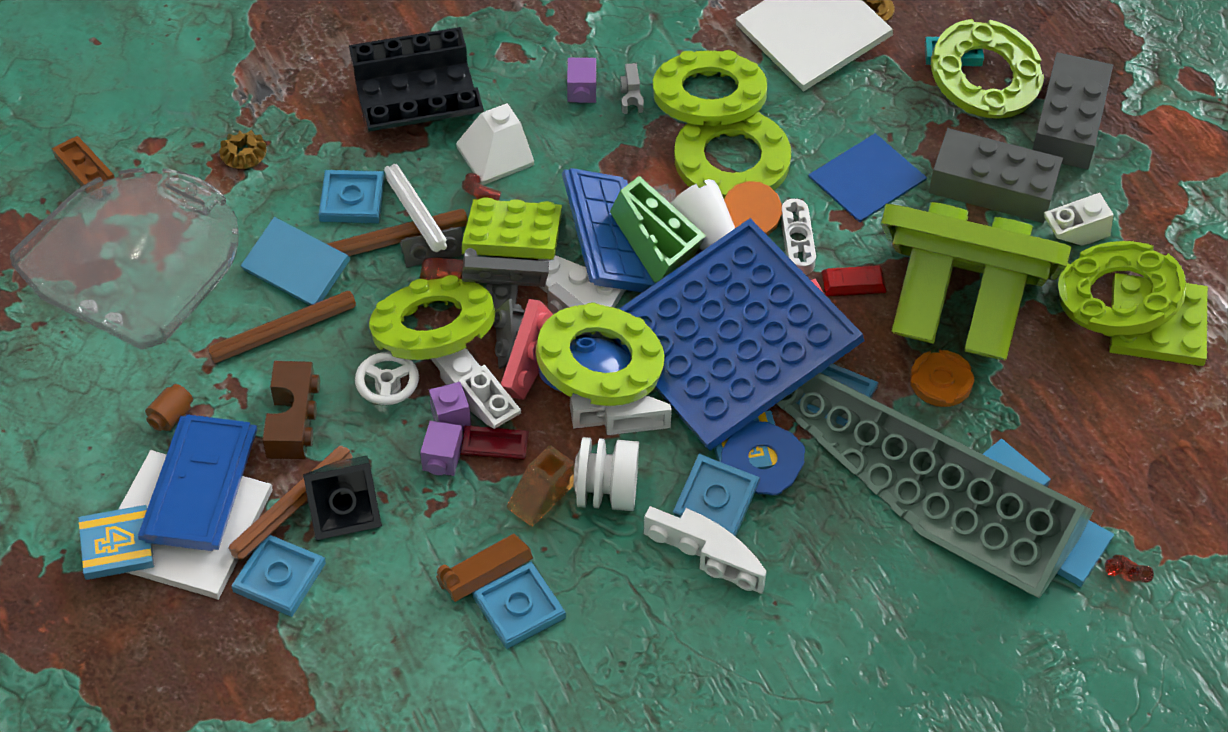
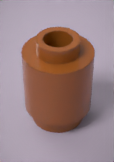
M179 384L166 387L146 408L147 422L157 431H170L179 422L180 416H184L191 409L192 395Z

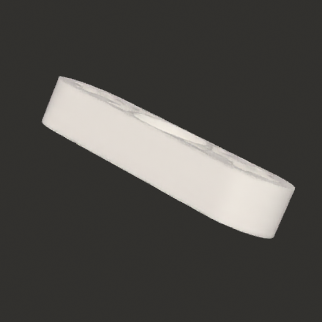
M789 199L783 203L781 215L785 252L796 266L807 275L814 270L816 261L809 209L804 201ZM792 212H796L798 216V221L793 222L794 218ZM793 233H802L806 236V238L804 240L797 241L792 239L790 235ZM803 251L804 262H800L798 252Z

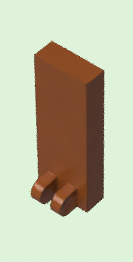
M78 135L52 148L55 158L90 197L93 195L98 201L103 198L102 190L107 195L113 193L112 185L117 183L114 174Z
M513 533L452 568L447 565L440 566L436 577L439 586L442 589H446L450 593L452 600L456 602L533 559L530 548Z

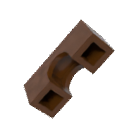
M274 361L270 385L274 405L289 406L291 408L279 414L266 413L262 440L266 458L306 459L307 447H312L313 427H310V421L316 420L317 403L313 401L314 394H319L320 376L314 374L312 362Z

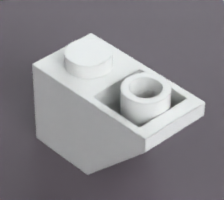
M1100 193L1044 212L1045 219L1058 239L1082 246L1111 236L1113 213Z

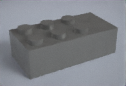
M1056 53L1032 150L1062 157V164L1089 169L1113 64Z
M947 128L933 169L929 193L1044 223V212L1049 209L1063 158Z

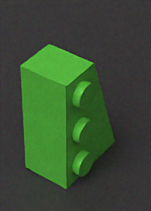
M640 176L620 190L610 210L611 215L654 283H657L692 259L706 237L702 231Z

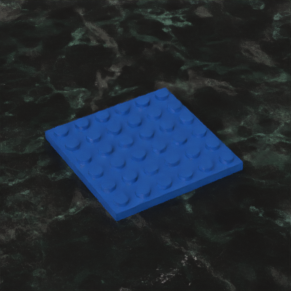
M751 218L619 308L635 317L643 319L645 324L652 329L660 340L664 351V366L655 389L671 405V408L709 451L864 342L863 333ZM619 338L612 339L616 344L625 349L631 356L628 347L626 345H622L621 340Z

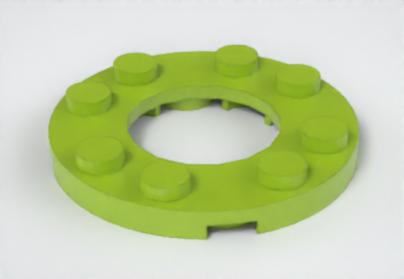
M968 19L953 24L941 34L931 56L932 74L941 92L965 112L981 117L1008 118L1022 113L1033 104L1044 82V74H1042L1040 67L1041 58L1031 42L1010 26L993 20H989L988 23H982ZM982 48L994 51L1009 63L1013 72L1012 83L1003 90L994 88L982 90L981 86H974L965 78L966 74H963L961 70L962 56L973 49Z
M731 50L722 52L683 51L679 56L663 63L656 71L653 78L654 100L662 111L677 120L703 126L704 121L709 123L721 121V125H728L745 120L762 108L767 98V78L757 63L741 57ZM720 72L721 77L730 76L734 79L738 88L731 95L724 98L703 99L690 95L684 90L682 85L686 78L689 76L696 77L697 73L712 76Z
M760 112L745 120L728 125H721V121L715 123L704 121V126L687 123L679 132L675 142V167L681 179L689 187L697 184L701 188L707 185L705 180H714L719 186L723 198L735 185L746 181L761 182L770 186L775 191L788 175L791 162V146L784 131L774 121ZM721 134L730 137L741 134L745 135L744 138L754 140L761 151V158L753 168L744 172L731 173L721 171L712 166L706 159L704 150L711 139L719 138Z
M1134 241L1107 242L1085 249L1080 252L1078 259L1071 264L1067 263V267L1059 276V301L1062 309L1070 319L1091 331L1102 333L1105 336L1144 334L1166 323L1179 311L1185 299V275L1182 267L1169 253L1165 256L1154 251L1152 245ZM1131 271L1141 274L1148 279L1153 290L1151 294L1145 297L1143 303L1139 305L1134 303L1133 307L1122 309L1116 308L1115 305H1112V308L1105 306L1103 301L1093 298L1091 286L1098 278L1107 273Z
M455 275L432 280L416 279L409 286L392 293L376 304V308L370 317L369 327L373 342L380 350L385 348L391 351L393 357L408 360L433 359L465 349L466 343L472 341L475 336L482 338L494 323L495 308L489 291L478 283L462 282V279H458ZM434 301H443L445 305H448L449 301L453 302L456 308L462 309L459 317L452 323L437 329L416 331L402 324L404 316L415 313L421 304L427 307Z
M591 302L586 305L565 308L547 319L538 335L536 359L546 379L564 394L572 397L574 393L591 399L590 404L617 406L635 402L648 395L656 387L664 366V351L660 340L652 329L645 324L643 319L617 308ZM598 331L607 338H619L621 344L628 347L631 353V362L626 368L617 372L602 373L592 371L582 366L573 357L570 343L576 339V336L585 332H590L593 335Z

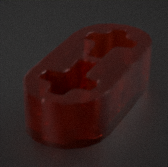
M445 258L425 259L422 263L420 279H441L448 275H455L458 279H462L463 260Z

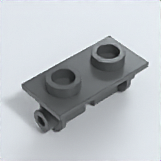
M451 227L442 231L447 239V248L445 250L441 249L438 252H434L430 248L423 235L402 239L400 247L402 254L404 253L406 268L464 255L462 254L463 237L461 227Z
M508 299L495 310L493 325L496 328L497 342L495 344V354L498 357L499 369L508 364L517 337L516 334H518L525 313L521 305H512V299Z

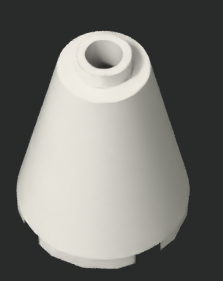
M709 179L705 180L706 186L699 188L695 184L683 191L671 202V205L706 235L699 247L701 250H705L735 229L719 186L714 180Z

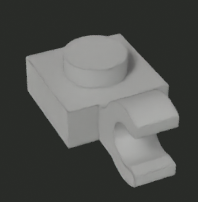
M637 63L625 64V76H620L621 93H626L622 98V112L627 114L628 106L636 105L638 112L642 113L644 100L640 94Z

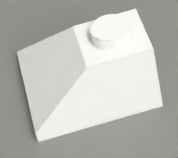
M508 103L481 113L456 143L457 149L482 186L535 165L521 122Z

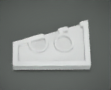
M555 255L554 260L538 259V261H549V273L545 287H540L546 293L547 289L557 282L584 305L593 302L615 308L626 291L596 286L594 283H590L586 267Z

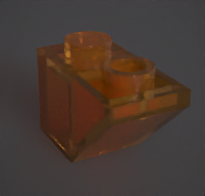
M549 445L528 465L507 504V509L533 527L574 487L575 462Z

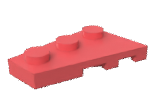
M529 299L501 382L502 387L512 398L524 400L539 373L536 359L538 335L543 324L553 315L540 300Z

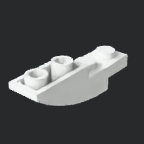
M466 348L447 356L431 359L440 370V378L446 385L461 382L470 411L490 427L495 429L521 414V409L485 365L480 366Z
M651 506L649 507L644 516L645 535L655 542H665L675 546L688 555L700 556L699 569L705 571L711 577L723 578L736 583L737 586L744 590H753L762 594L765 586L766 570L757 557L733 534L714 521L687 508L682 517L679 518Z

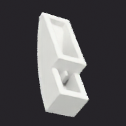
M574 394L570 397L573 429L605 425L607 435L671 427V405L649 396L629 404L617 406L590 404L591 399Z

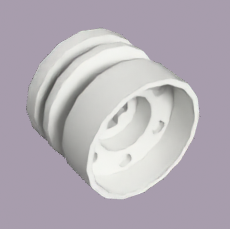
M583 437L581 447L576 455L573 486L577 497V507H586L588 493H594V508L600 507L603 494H610L612 510L634 511L639 442L617 440L613 454H607L605 440L599 438L597 453H591L592 440L591 438Z

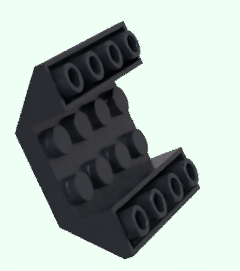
M461 27L349 45L356 90L365 129L368 132L484 112L478 87L474 88L468 67L467 49Z

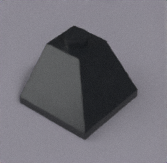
M367 455L336 461L303 474L316 540L382 527L370 462Z

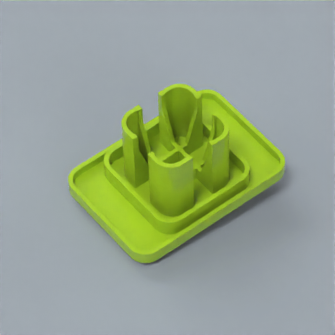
M930 202L929 210L926 212L909 207L886 204L881 221L888 241L893 242L892 245L895 252L910 256L892 327L893 334L934 344L952 269L957 267L982 273L983 278L965 352L1005 361L1025 284L1043 286L1048 279L1056 280L1067 267L1071 246L1031 236L1032 225L1012 219L994 217L992 227L967 221L969 211L951 205Z

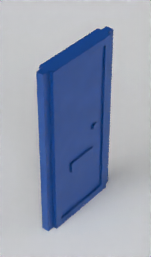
M564 169L562 177L590 283H594L596 286L644 292L655 284L610 213L620 190L628 185L627 180L619 176L585 170Z
M196 415L180 416L138 533V540H144L146 543L206 551L219 550L256 436L257 425H251L250 422Z

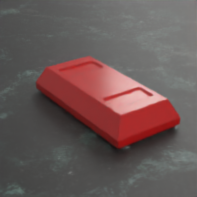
M881 266L828 268L821 272L826 296L886 293L887 291Z

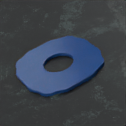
M752 420L730 436L722 449L721 462L760 477L755 493L779 495L783 490L792 486L804 465L805 446L793 433L769 422ZM757 446H767L775 451L777 462L769 469L756 468L749 461V452Z

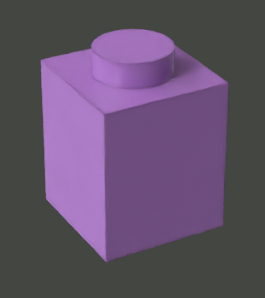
M568 58L567 102L596 103V58Z
M461 382L429 390L431 412L434 421L462 426V431H464L465 425L471 426L469 404Z
M429 421L420 452L422 471H428L434 475H455L463 440L462 426Z

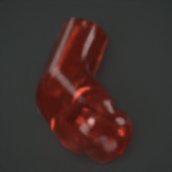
M475 173L466 174L465 180L462 181V188L465 192L476 199L492 198L499 201L501 191L479 184L481 178Z
M1114 555L1113 558H1109L1105 562V570L1110 576H1117L1119 574L1123 580L1128 582L1148 583L1154 577V571L1150 566L1138 565L1124 555Z

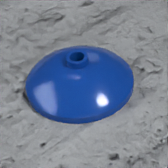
M576 337L570 343L573 357L582 366L592 371L602 373L617 372L626 368L631 362V356L625 349L608 340L597 337ZM539 368V375L543 382L551 388L558 390L546 379Z

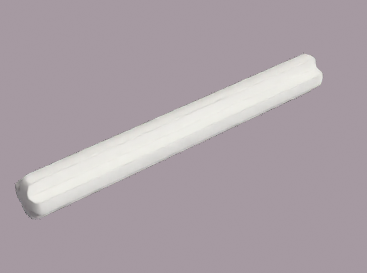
M393 164L391 167L386 166L384 169L386 173L385 178L430 248L434 252H438L441 249L445 250L447 248L446 237L397 164Z

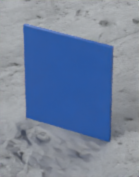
M876 133L808 175L810 179L858 222L865 220L885 207L886 204L893 202L927 180L925 175Z

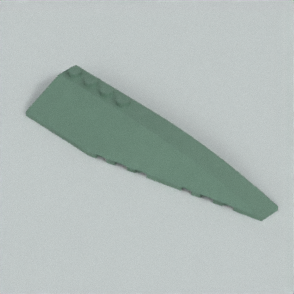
M822 373L817 374L776 403L791 415L801 427L813 435L846 468L859 477L869 489L881 497L892 510L904 518L921 536L1038 598L1042 596L1079 541L1094 510ZM811 404L820 408L817 413H813L807 409V406ZM838 416L848 420L845 426L836 423Z

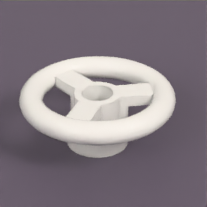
M380 352L368 357L360 364L355 375V385L360 395L369 402L378 405H393L404 401L412 395L419 381L418 369L414 362L408 359L393 357L391 352ZM383 361H394L402 366L393 370H381L373 365ZM365 374L375 378L376 394L366 387ZM409 374V382L401 391L400 378Z

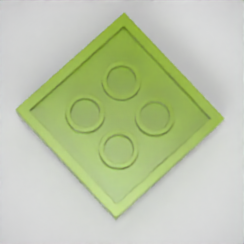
M492 198L473 199L462 241V254L465 253L466 249L472 248L476 250L477 255L554 260L562 218V205L548 201L528 203L518 199L510 201H496Z
M1115 273L1112 282L1111 308L1112 305H1115L1116 308L1125 309L1133 307L1134 303H1137V305L1143 303L1145 297L1151 294L1153 290L1150 281L1141 276ZM1186 283L1184 302L1179 311L1169 321L1148 333L1110 336L1109 353L1204 366L1207 359L1208 286Z

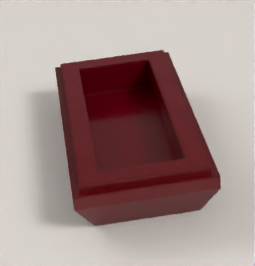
M465 425L461 454L525 460L529 431Z

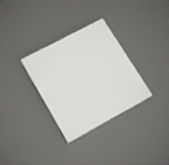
M764 0L735 18L736 25L803 92L893 36V29L862 0Z
M150 450L119 509L146 505L148 508L167 454ZM242 476L219 550L206 551L152 544L154 567L127 573L219 600L239 560L231 555L228 547L260 517L273 491L272 485Z

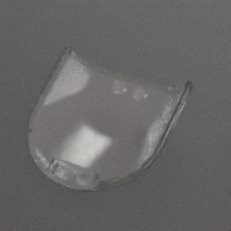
M144 168L118 171L119 177L104 182L99 177L86 183L62 202L10 252L12 266L40 299L141 350L163 344L173 335L228 272L238 248L237 218L234 211H231L227 206L226 198L215 187L198 177L163 168L162 174L144 173Z

